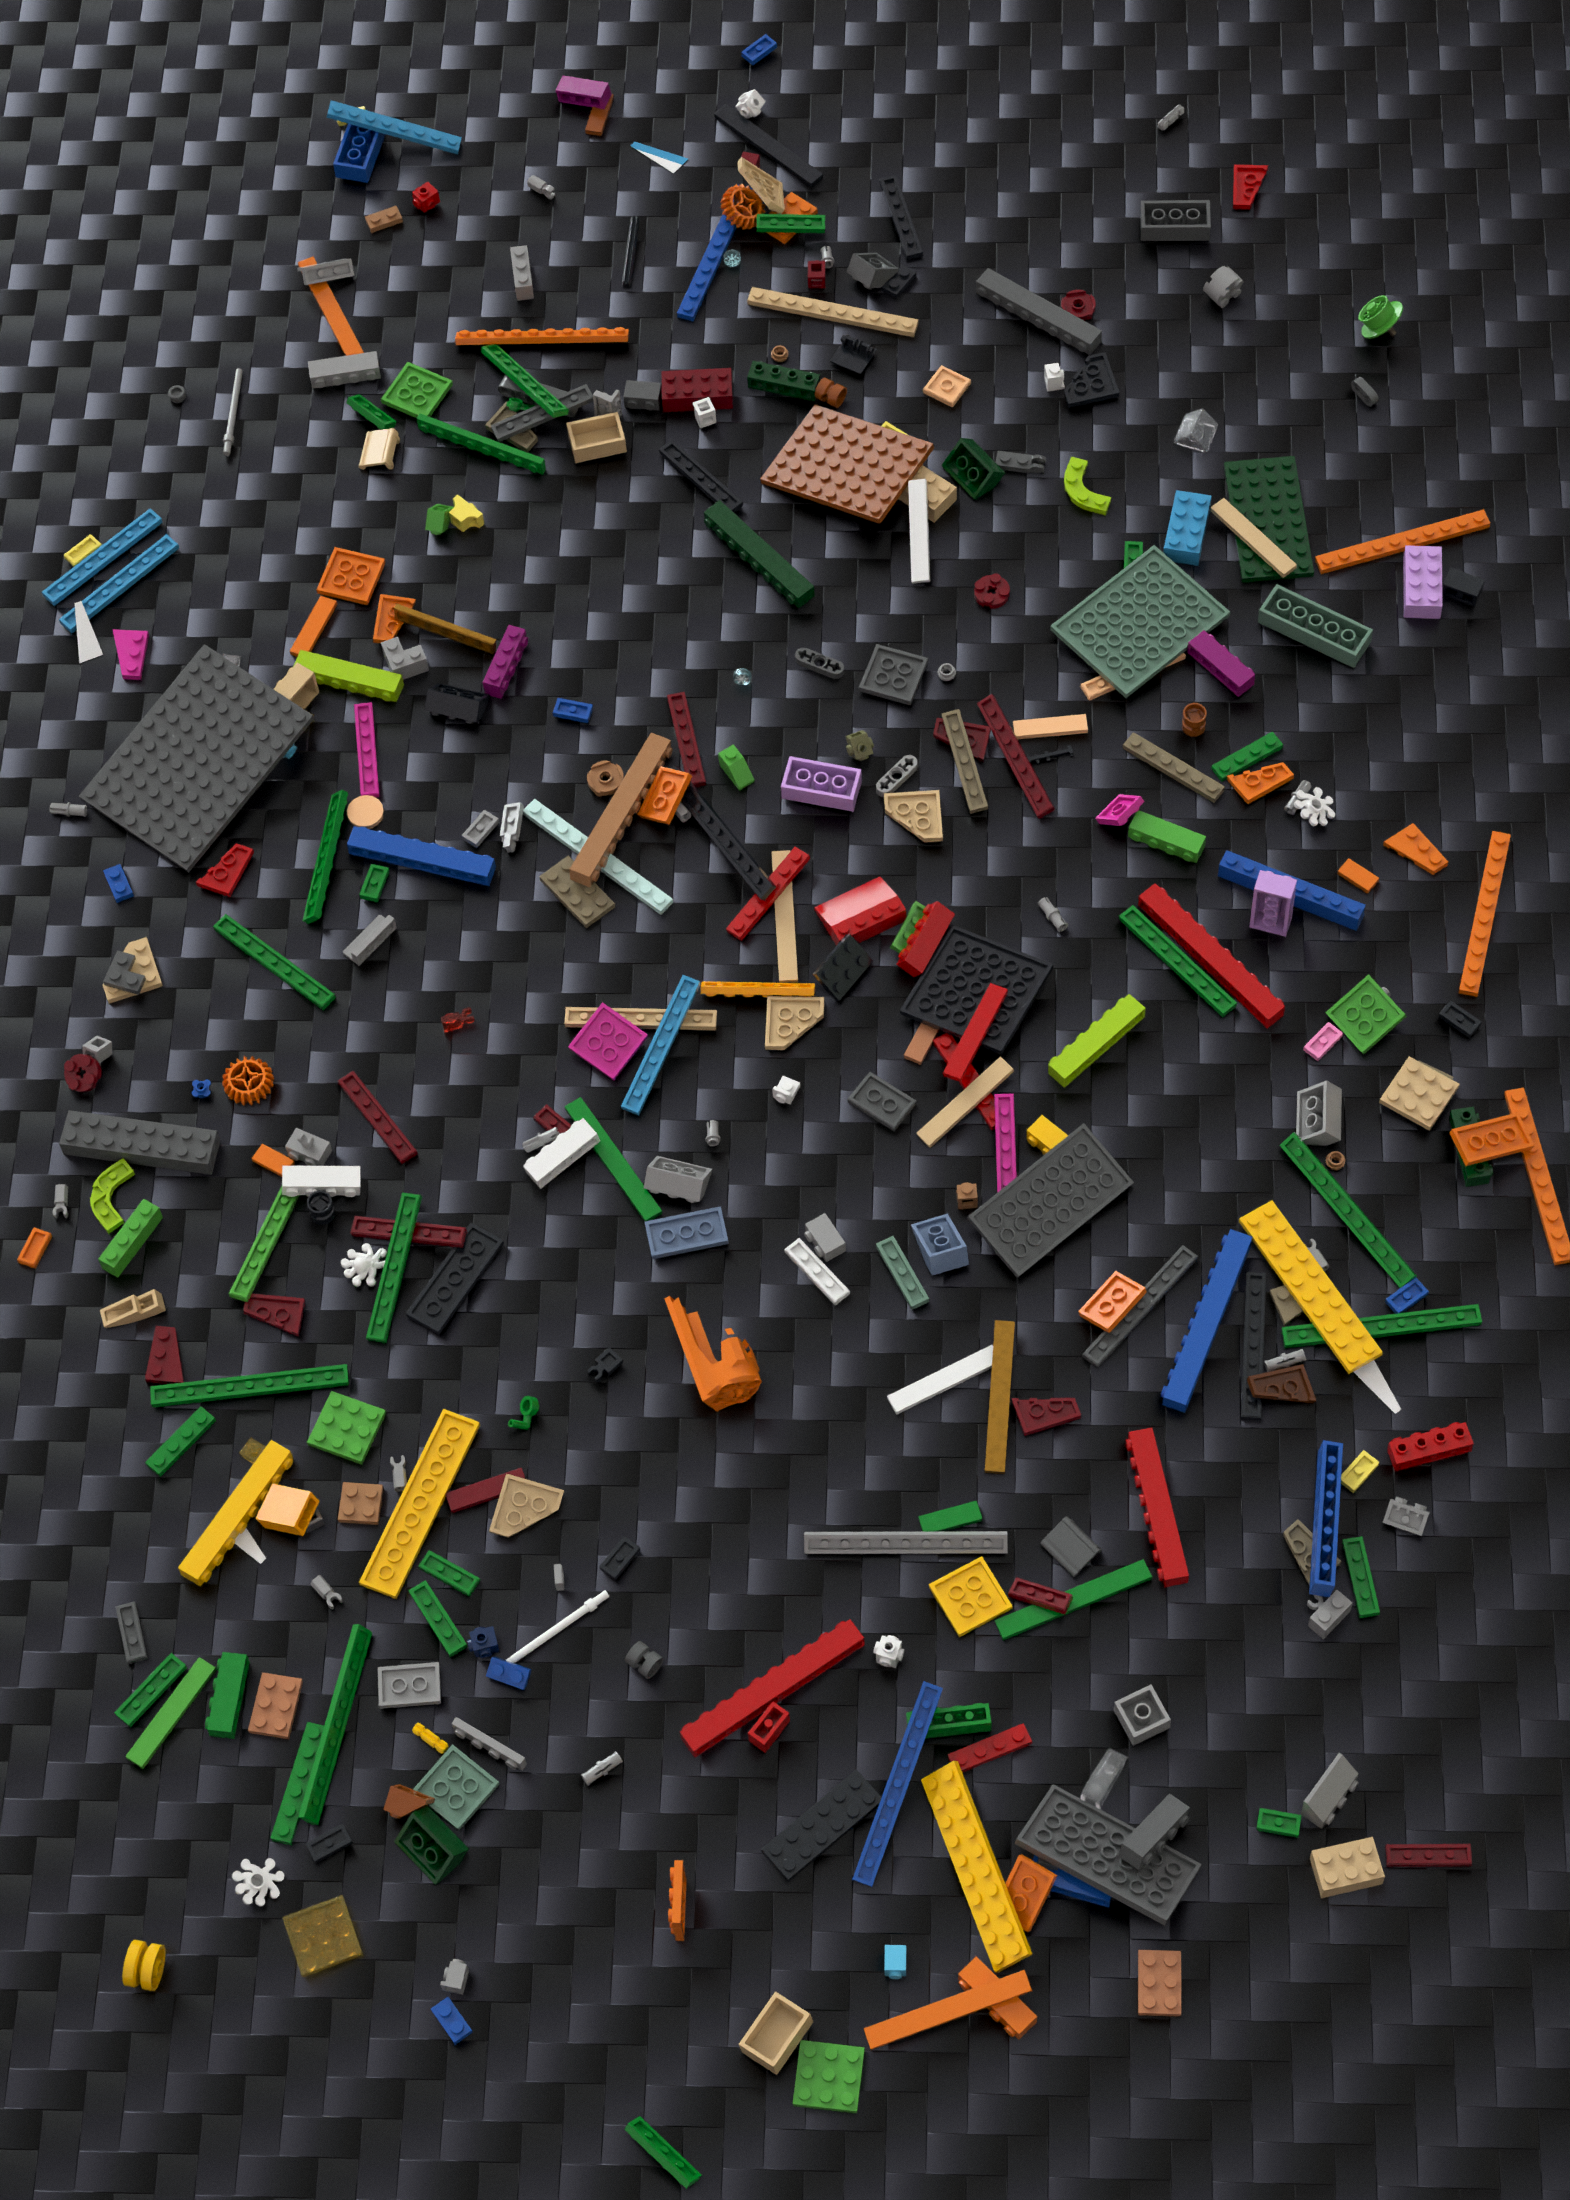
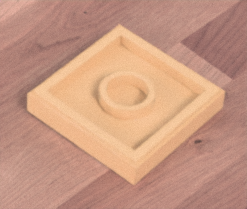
M941 365L923 388V393L953 408L970 386L971 379Z

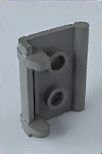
M1068 1516L1064 1517L1040 1543L1074 1578L1098 1552L1102 1551Z

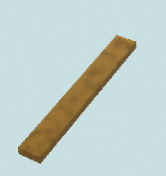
M995 1320L985 1473L1005 1474L1015 1322Z

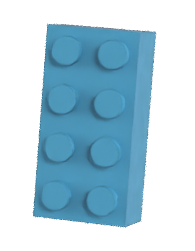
M1176 490L1163 552L1173 562L1199 565L1210 513L1211 495Z

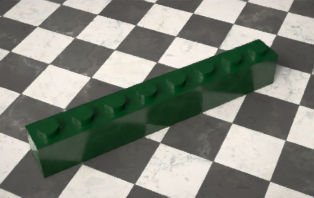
M719 500L704 511L705 525L709 529L714 530L721 540L726 541L730 549L738 552L742 560L750 563L754 571L762 574L766 582L774 585L778 593L786 596L790 604L800 608L815 597L814 585L723 502Z

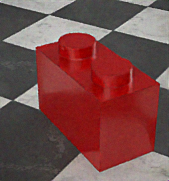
M772 1702L748 1732L749 1742L766 1753L790 1722L789 1712L775 1702Z

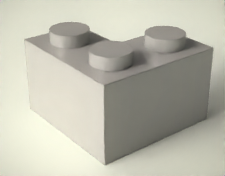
M398 637L381 642L383 655L390 672L401 674L403 679L429 671L427 659L421 645L403 650Z

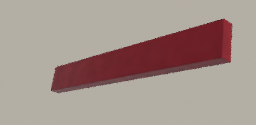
M990 694L978 702L977 705L987 724L991 727L995 739L1037 817L1041 819L1055 810L995 696Z

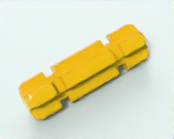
M417 1723L413 1727L412 1731L415 1735L420 1736L423 1741L436 1748L441 1754L446 1752L449 1747L448 1743L441 1740L440 1737L429 1729H425V1726L421 1723Z

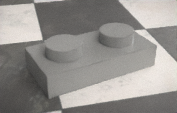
M483 810L462 834V840L478 848L498 825L499 818Z

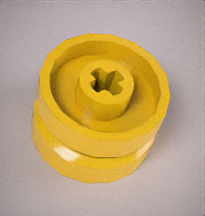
M133 1940L127 1950L124 1961L123 1985L136 1988L141 1984L142 1989L155 1991L161 1981L164 1970L165 1946L152 1943L148 1947L145 1941Z

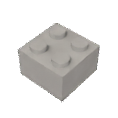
M1152 1685L1114 1702V1712L1133 1746L1170 1728L1171 1719Z

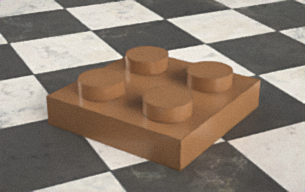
M343 1482L338 1522L378 1525L383 1485Z

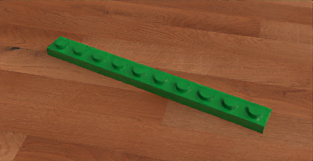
M1293 1132L1280 1144L1281 1148L1400 1288L1417 1277L1297 1133Z
M1479 1304L1358 1318L1372 1338L1482 1325ZM1313 1324L1282 1327L1284 1348L1327 1344Z
M343 1364L150 1386L151 1405L153 1408L349 1385L348 1365Z
M353 1624L298 1816V1818L311 1825H318L372 1636V1631L360 1624Z

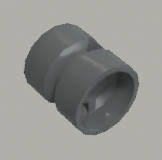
M642 1641L634 1644L625 1657V1662L633 1669L638 1668V1672L646 1679H650L655 1675L664 1660L655 1651L650 1652V1647Z

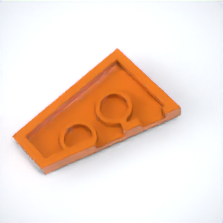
M380 594L373 643L381 644V642L396 637L404 622L394 619V607L396 604H400L412 609L416 599Z
M1283 762L1265 766L1261 770L1250 772V770L1244 771L1241 775H1227V781L1247 804L1294 779V774Z
M1414 823L1384 841L1383 846L1388 849H1394L1398 852V855L1414 861L1415 865L1432 875L1448 866L1447 859Z

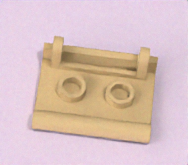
M394 428L368 431L359 468L364 470L369 466L385 464L388 469H393L394 463L392 460L396 444L400 443L399 433Z

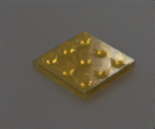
M343 1895L283 1917L302 1977L363 1955Z

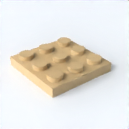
M1409 1056L1380 1098L1379 1103L1430 1131L1458 1090L1460 1084Z

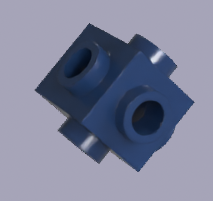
M493 1626L487 1628L478 1627L469 1632L471 1639L467 1640L470 1652L474 1651L476 1658H487L493 1653L500 1652Z

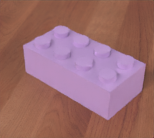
M1405 545L1403 557L1404 618L1440 619L1442 612V547Z
M789 756L781 784L782 799L854 812L862 782L861 769Z
M1260 870L1254 887L1250 928L1286 937L1293 914L1297 885L1296 879L1290 876L1277 875L1271 871Z

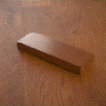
M614 94L611 95L605 109L592 107L585 128V134L602 136L614 100Z

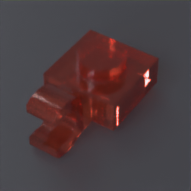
M471 1007L463 1009L460 1015L457 1012L440 1017L444 1033L462 1028V1024L473 1023L475 1021L474 1016H466L472 1013Z

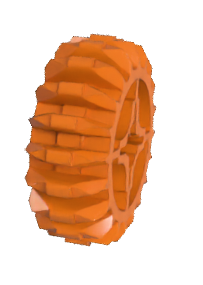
M743 184L731 186L722 196L723 198L720 202L722 204L720 209L724 210L722 215H726V220H730L731 225L735 224L736 228L741 227L743 230L746 228L752 229L756 226L757 214H765L764 209L766 205L762 204V199L759 198L753 189H750L749 185L746 187Z
M244 1056L242 1061L237 1058L236 1064L230 1063L231 1068H226V1074H223L224 1081H222L225 1094L228 1095L230 1100L234 1099L236 1104L241 1101L243 1106L249 1102L252 1106L253 1101L260 1103V1098L266 1099V1094H271L270 1088L274 1086V1076L266 1062L262 1063L260 1058L255 1061L253 1056L250 1060H247V1057Z

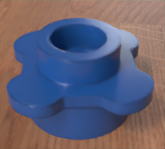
M194 1080L192 1082L194 1087L192 1091L193 1097L205 1098L211 1094L209 1088L211 1085L210 1080Z

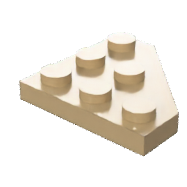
M741 157L738 161L739 173L771 211L782 214L785 210L782 182Z
M939 790L884 793L885 813L923 842L943 841Z
M147 937L129 942L123 952L135 955L136 957L130 972L145 975L146 978L140 993L162 987L163 985ZM103 983L108 1003L137 995L105 986Z
M767 996L765 1050H785L824 1018V997Z
M506 1474L489 1532L509 1538L557 1512L564 1490Z

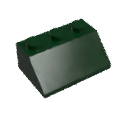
M967 438L959 439L941 465L973 499H978L996 487L1005 474L973 439Z
M428 1806L412 1812L394 1841L435 1885L461 1863L469 1850Z

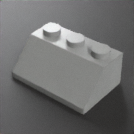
M1326 1080L1297 1092L1296 1133L1306 1145L1327 1146L1341 1140V1088Z
M656 1156L647 1166L644 1189H648L649 1192L655 1194L664 1193L671 1198H685L686 1201L692 1203L700 1202L704 1197L712 1169Z
M1338 1753L1303 1803L1301 1815L1321 1829L1325 1824L1330 1825L1335 1817L1334 1811L1337 1807L1339 1809L1343 1807L1347 1800L1345 1797L1349 1791L1352 1793L1359 1784L1357 1781L1358 1772L1342 1754Z

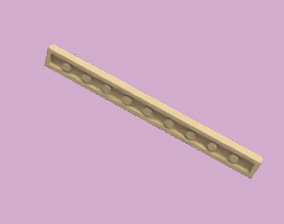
M755 287L751 288L747 300L748 305L910 337L915 336L918 327V319Z

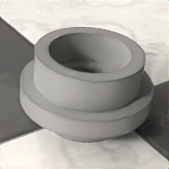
M949 663L942 664L938 669V676L941 680L950 681L956 675L955 668Z

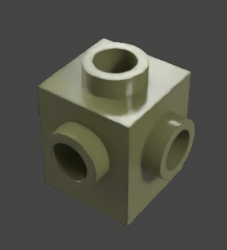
M861 730L845 736L848 743L846 750L849 756L861 761L869 758L868 755L873 754V741L865 731Z

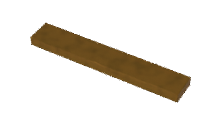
M396 604L394 607V619L490 654H494L496 651V639L400 604Z

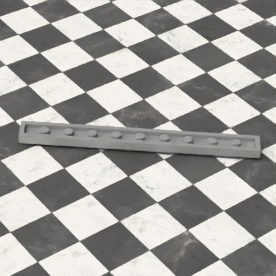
M1007 1531L804 1532V1553H1008Z

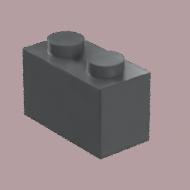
M626 380L624 391L625 408L660 409L662 397L661 383Z

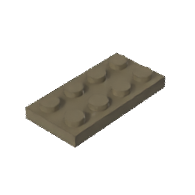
M568 855L540 875V881L585 928H588L615 908V903L595 882H593L591 887L570 880V867L574 861Z

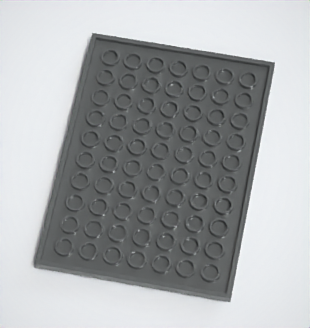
M204 644L79 797L189 873L315 718L312 714Z

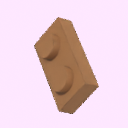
M397 206L365 216V221L371 233L403 222Z

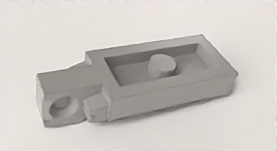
M521 802L504 805L500 837L502 838L503 848L507 852L515 851V841H518L520 837L524 809Z

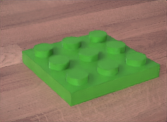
M407 362L381 398V402L415 418L419 414L431 417L452 387L453 382L448 378Z
M1369 974L1325 1012L1363 1055L1407 1017Z
M331 1391L307 1444L322 1451L363 1464L386 1415V1410Z
M801 2040L793 2106L857 2113L865 2047Z

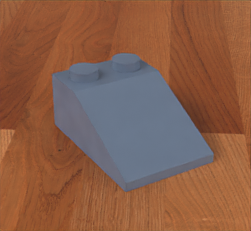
M948 1214L911 1224L925 1264L932 1275L969 1265L967 1246Z

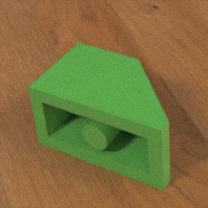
M436 504L428 508L425 530H429L431 534L441 535V533L447 531L450 523L449 512L454 507Z
M734 744L718 753L720 767L739 791L755 782L744 757Z

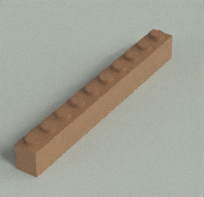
M650 733L570 867V880L591 887L593 882L598 880L601 868H605L609 855L613 854L616 849L617 841L623 838L626 826H630L633 814L639 811L640 802L642 799H645L660 766L664 767L665 760L670 758L673 751L671 740Z

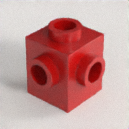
M428 181L412 192L414 206L417 209H421L424 213L440 203L438 190Z

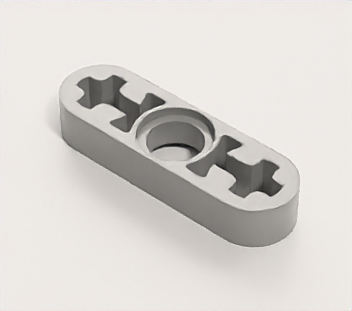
M906 755L877 782V794L884 797V793H893L917 770L916 757ZM894 773H900L902 777L900 779H894L892 778V775Z

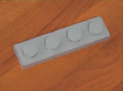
M456 1717L451 1723L455 1735L462 1739L466 1737L471 1740V1744L478 1749L483 1747L488 1750V1754L493 1758L505 1760L506 1765L514 1770L518 1768L523 1771L527 1765L525 1757Z

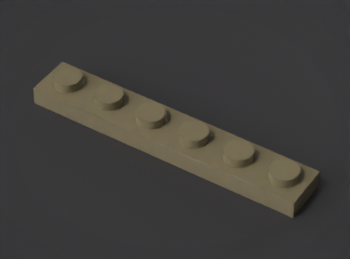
M960 710L942 713L943 723L970 814L987 810V801Z
M1134 732L1123 744V749L1213 803L1216 802L1225 790L1224 785Z

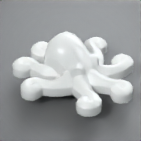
M1319 787L1313 790L1315 796L1304 793L1302 790L1297 791L1296 796L1303 801L1296 800L1294 806L1297 809H1301V817L1309 819V823L1312 826H1316L1318 822L1322 826L1327 825L1326 815L1329 819L1335 817V812L1328 807L1333 803V799L1330 796L1321 799L1320 797L1323 792Z
M366 1243L361 1247L362 1251L367 1254L357 1253L353 1249L348 1250V1258L355 1260L349 1261L346 1258L341 1260L343 1268L352 1267L344 1271V1276L352 1278L357 1273L358 1276L352 1279L354 1286H360L361 1281L366 1277L367 1285L374 1286L376 1284L374 1279L377 1273L376 1269L383 1268L385 1261H378L381 1257H386V1249L380 1248L374 1255L370 1244Z
M268 1858L265 1861L266 1866L262 1869L254 1864H250L248 1859H244L241 1862L242 1869L251 1872L241 1873L240 1871H235L232 1874L234 1881L239 1882L243 1880V1883L235 1887V1892L239 1895L243 1894L244 1891L247 1892L242 1899L244 1904L250 1905L253 1900L252 1897L258 1891L259 1895L255 1898V1903L260 1907L265 1904L264 1897L268 1889L271 1890L270 1897L272 1899H276L279 1896V1889L273 1881L281 1882L284 1879V1873L282 1871H278L276 1874L269 1873L275 1866L273 1859Z

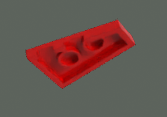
M1234 165L1233 209L1250 210L1268 171V165Z
M236 843L221 857V861L215 867H211L202 879L199 878L196 881V885L230 897L254 854L253 849Z

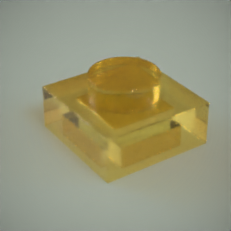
M250 1438L239 1454L254 1464L266 1446Z

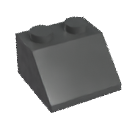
M853 253L847 269V273L854 280L863 283V286L867 289L881 288L899 271L898 267L878 253Z

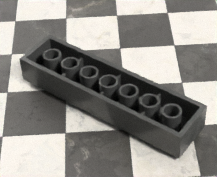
M68 1110L59 1145L65 1155L115 1162L124 1158L130 1164L212 1175L220 1138L217 1130Z

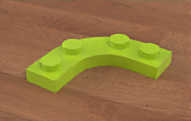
M1071 457L1064 475L1065 492H1067L1071 501L1078 507L1106 515L1111 503V497L1089 491L1082 482L1088 461Z
M124 1158L103 1171L92 1186L91 1208L96 1219L108 1234L124 1224L123 1219L111 1204L113 1191L120 1184L135 1175Z

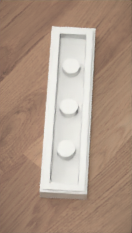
M800 1238L784 1249L791 1260L834 1305H837L850 1294L848 1288Z

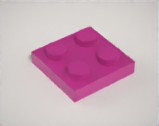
M1119 794L1095 819L1099 824L1122 826L1133 813L1140 809L1144 800L1141 796Z

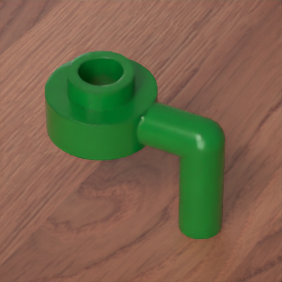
M525 1396L521 1400L520 1411L524 1415L523 1421L510 1419L508 1422L509 1427L524 1430L530 1428L531 1418L539 1410V1402L536 1397Z

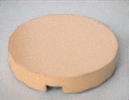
M359 796L348 805L347 816L353 826L372 829L379 825L383 819V805L374 796Z

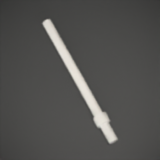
M604 1590L593 1599H588L582 1607L507 1658L506 1661L516 1663L587 1612L591 1613L597 1609V1605L609 1598L608 1593Z

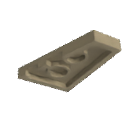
M507 401L485 424L486 429L493 433L491 425L517 414L509 410V407L506 406ZM529 429L506 439V441L528 453L538 442V438Z
M1285 1285L1270 1290L1271 1298L1284 1327L1295 1317H1299L1304 1313Z
M1297 1519L1283 1532V1536L1310 1586L1313 1533ZM1338 1557L1336 1559V1568L1341 1564V1560Z

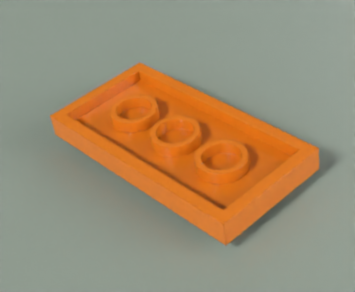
M1518 1112L1454 1128L1450 1131V1135L1465 1166L1527 1151L1535 1146Z

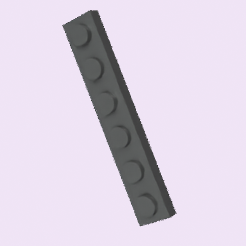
M587 384L556 397L569 409L568 412L593 402V395ZM537 405L491 425V429L497 441L501 442L554 418L540 405Z

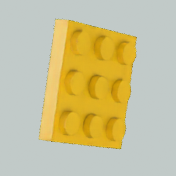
M982 1556L929 1584L931 1592L959 1637L1013 1609L1012 1604Z

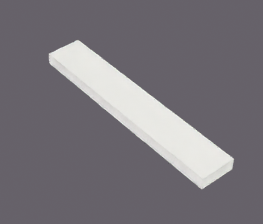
M909 480L911 582L916 584L930 582L927 480Z
M993 1345L888 1395L887 1399L896 1415L991 1369Z

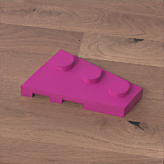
M113 629L123 679L141 680L149 638L148 631Z

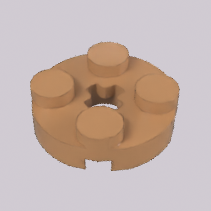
M611 761L595 763L591 767L589 774H587L589 788L599 797L614 794L624 779L622 768L618 764H612ZM606 775L607 778H610L607 781H603V776Z

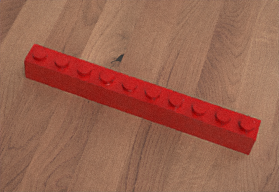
M1155 883L1139 895L1138 906L1267 1029L1284 1016L1285 1005L1280 998H1276L1267 986H1263L1253 973L1248 972L1241 961H1237L1227 948L1224 949L1219 944L1216 937L1209 935L1202 924H1198L1189 912H1185L1177 900L1169 897L1164 888L1159 887Z
M851 1619L846 1622L841 1621L835 1626L834 1630L829 1633H823L816 1642L805 1645L798 1654L788 1656L780 1666L770 1668L762 1678H755L750 1683V1686L737 1690L733 1697L727 1701L722 1700L716 1705L715 1709L702 1713L697 1721L683 1726L682 1731H680L682 1741L694 1758H696L765 1712L772 1702L777 1704L864 1646L863 1635Z

